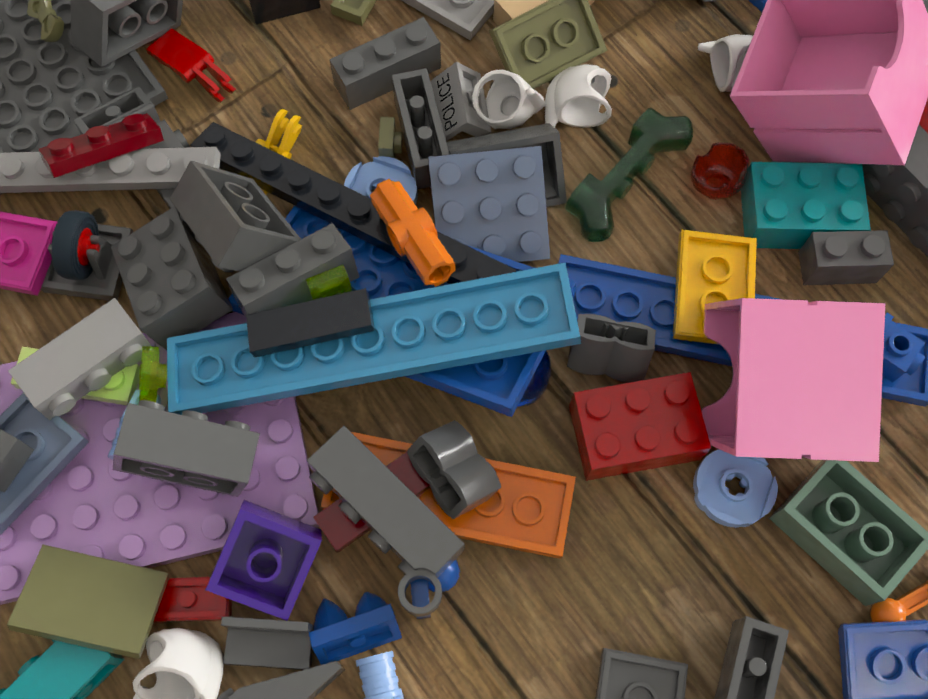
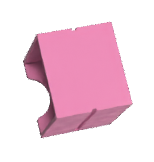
M767 0L730 98L750 128H754V134L772 161L905 165L928 99V13L923 0Z
M739 298L705 304L704 334L708 339L717 342L726 350L733 367L732 382L728 391L717 402L705 406L701 410L711 446L736 457L802 459V457L812 460L879 462L885 303L808 302V300Z

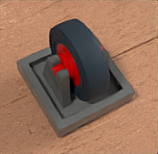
M72 210L64 212L58 219L53 231L52 244L48 247L52 261L41 290L44 293L111 301L115 298L118 301L123 280L111 246L133 233V230L126 227L97 224L95 217L85 211Z

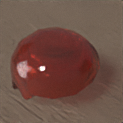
M713 143L707 154L696 156L691 170V182L699 193L709 199L717 200L734 196L745 184L749 158L744 149L733 143Z

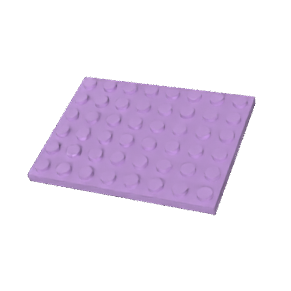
M237 312L225 314L198 332L247 323V319L244 315ZM143 333L153 348L147 351L144 358L137 363L142 368L137 390L159 395L161 405L165 407L164 411L168 412L167 350ZM17 361L0 365V415L23 393L21 389H17L10 384L12 376L8 370L14 367ZM295 396L202 413L208 416V421L225 425V421H238L248 424L251 427L250 431L260 433L249 483L238 497L112 470L113 460L108 458V453L112 448L116 430L119 428L120 419L127 405L80 398L69 412L60 415V417L86 438L89 443L0 535V605L18 600L42 545L149 569L222 551L243 500L315 528L319 527L313 518L319 513L314 485L309 478L311 471L307 462L308 456Z

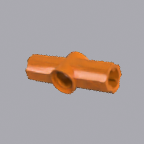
M387 179L377 184L374 192L370 194L371 202L380 218L386 224L389 238L401 257L406 255L425 285H434L436 287L447 282L450 275L456 271L455 262L438 239L437 230L428 212L423 207L417 208L400 181L394 182Z

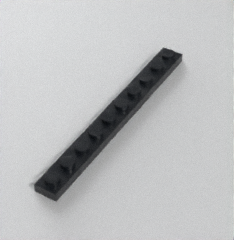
M212 122L190 144L191 147H217L221 154V169L251 178L261 189L330 224L333 223L334 226L411 264L406 255L401 257L394 248L389 238L386 224L373 207L370 198L215 122ZM437 231L438 239L455 262L456 271L450 275L447 283L454 284L516 272V269Z

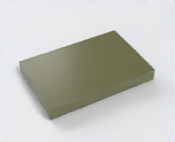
M548 0L489 30L505 70L518 74L532 89L552 80L563 70L579 66L607 51L588 0Z
M42 545L7 626L9 630L140 659L166 589L169 574Z

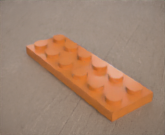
M351 432L385 466L406 453L412 445L411 443ZM486 459L495 469L501 488L488 501L459 517L452 519L442 510L431 488L418 496L458 538L561 559L563 557L576 477ZM332 490L327 495L323 494L321 509L324 510L340 498Z

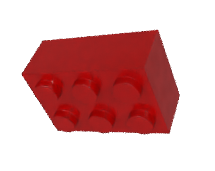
M691 372L574 392L569 404L586 481L699 461L711 449Z

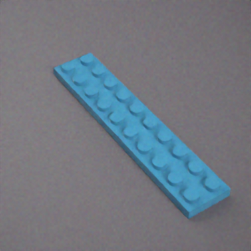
M566 263L370 299L375 331L255 358L249 350L247 323L167 338L168 412L182 415V411L186 410L207 413L581 344Z

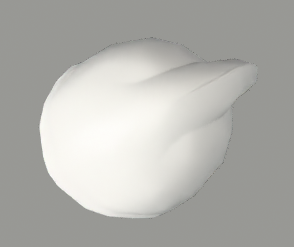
M735 34L720 38L717 41L698 44L699 51L710 53L714 80L721 92L732 91L753 38L752 35Z
M589 64L569 67L553 78L547 88L545 124L550 123L554 128L558 121L568 126L580 128L604 124L611 117L612 108L605 99L610 88L611 75L605 69ZM601 104L606 108L605 113L599 112Z
M493 70L486 73L475 85L472 94L473 106L477 114L494 129H512L523 125L533 114L546 106L544 98L540 93L532 89L518 74L506 70ZM494 80L486 98L489 116L487 118L479 108L478 96L484 84Z
M183 628L163 629L154 632L148 637L146 649L150 664L142 669L132 682L134 692L139 698L217 699L223 677L224 657L220 645L214 639L200 631ZM155 673L157 677L155 686L150 689L143 688L140 685V681L147 675Z

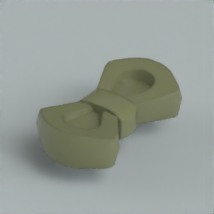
M29 0L27 13L30 17L39 19L42 25L41 39L45 42L58 41L64 31V21L52 9L51 0Z

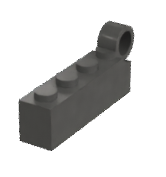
M343 426L307 460L313 471L309 478L325 495L332 490L342 500L338 507L354 524L362 520L372 530L368 538L380 551L386 554L391 549L402 560L397 566L404 574L398 586L400 603L411 615L427 616L439 607L442 600V587L438 577L464 552L465 544L359 439ZM417 579H425L435 588L434 599L424 607L413 606L406 599L407 587Z

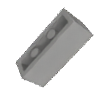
M113 298L12 367L8 372L34 408L51 420L55 416L69 412L75 406L76 401L90 391L103 388L109 383L113 375L126 366L137 364L144 358L146 352L153 347L119 302Z

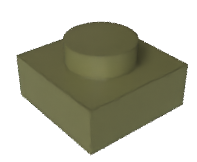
M333 0L330 5L331 12L335 16L362 26L377 0Z
M380 117L379 156L395 158L396 154H402L403 134L402 132H396L395 117Z

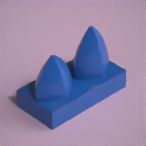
M370 592L363 594L356 607L355 616L348 618L343 610L334 602L324 598L315 616L314 631L309 632L312 649L321 665L339 661L402 638L392 605L387 604L382 598Z

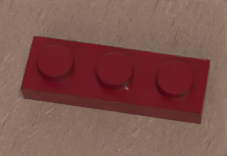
M148 113L132 114L125 117L123 121L109 126L92 127L85 134L55 139L48 146L38 150L43 163L52 176L56 178L162 142L164 139L161 128Z

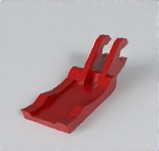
M172 28L146 48L149 55L176 72L186 83H190L195 78L217 102L221 103L225 98L217 92L220 88L203 73L205 69L227 92L232 94L236 90V88L228 83L231 80L230 77L214 64V59L210 53Z

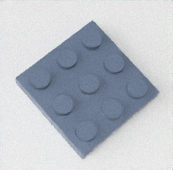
M541 146L428 157L434 223L438 232L462 244L516 262L550 259Z

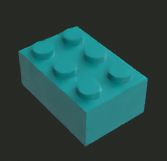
M751 162L740 183L744 237L757 238V248L801 249L812 232L871 231L862 164Z

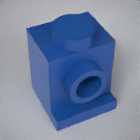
M886 313L882 375L894 382L904 373L911 376L919 368L925 359V356L919 353L925 342L892 321L894 316Z

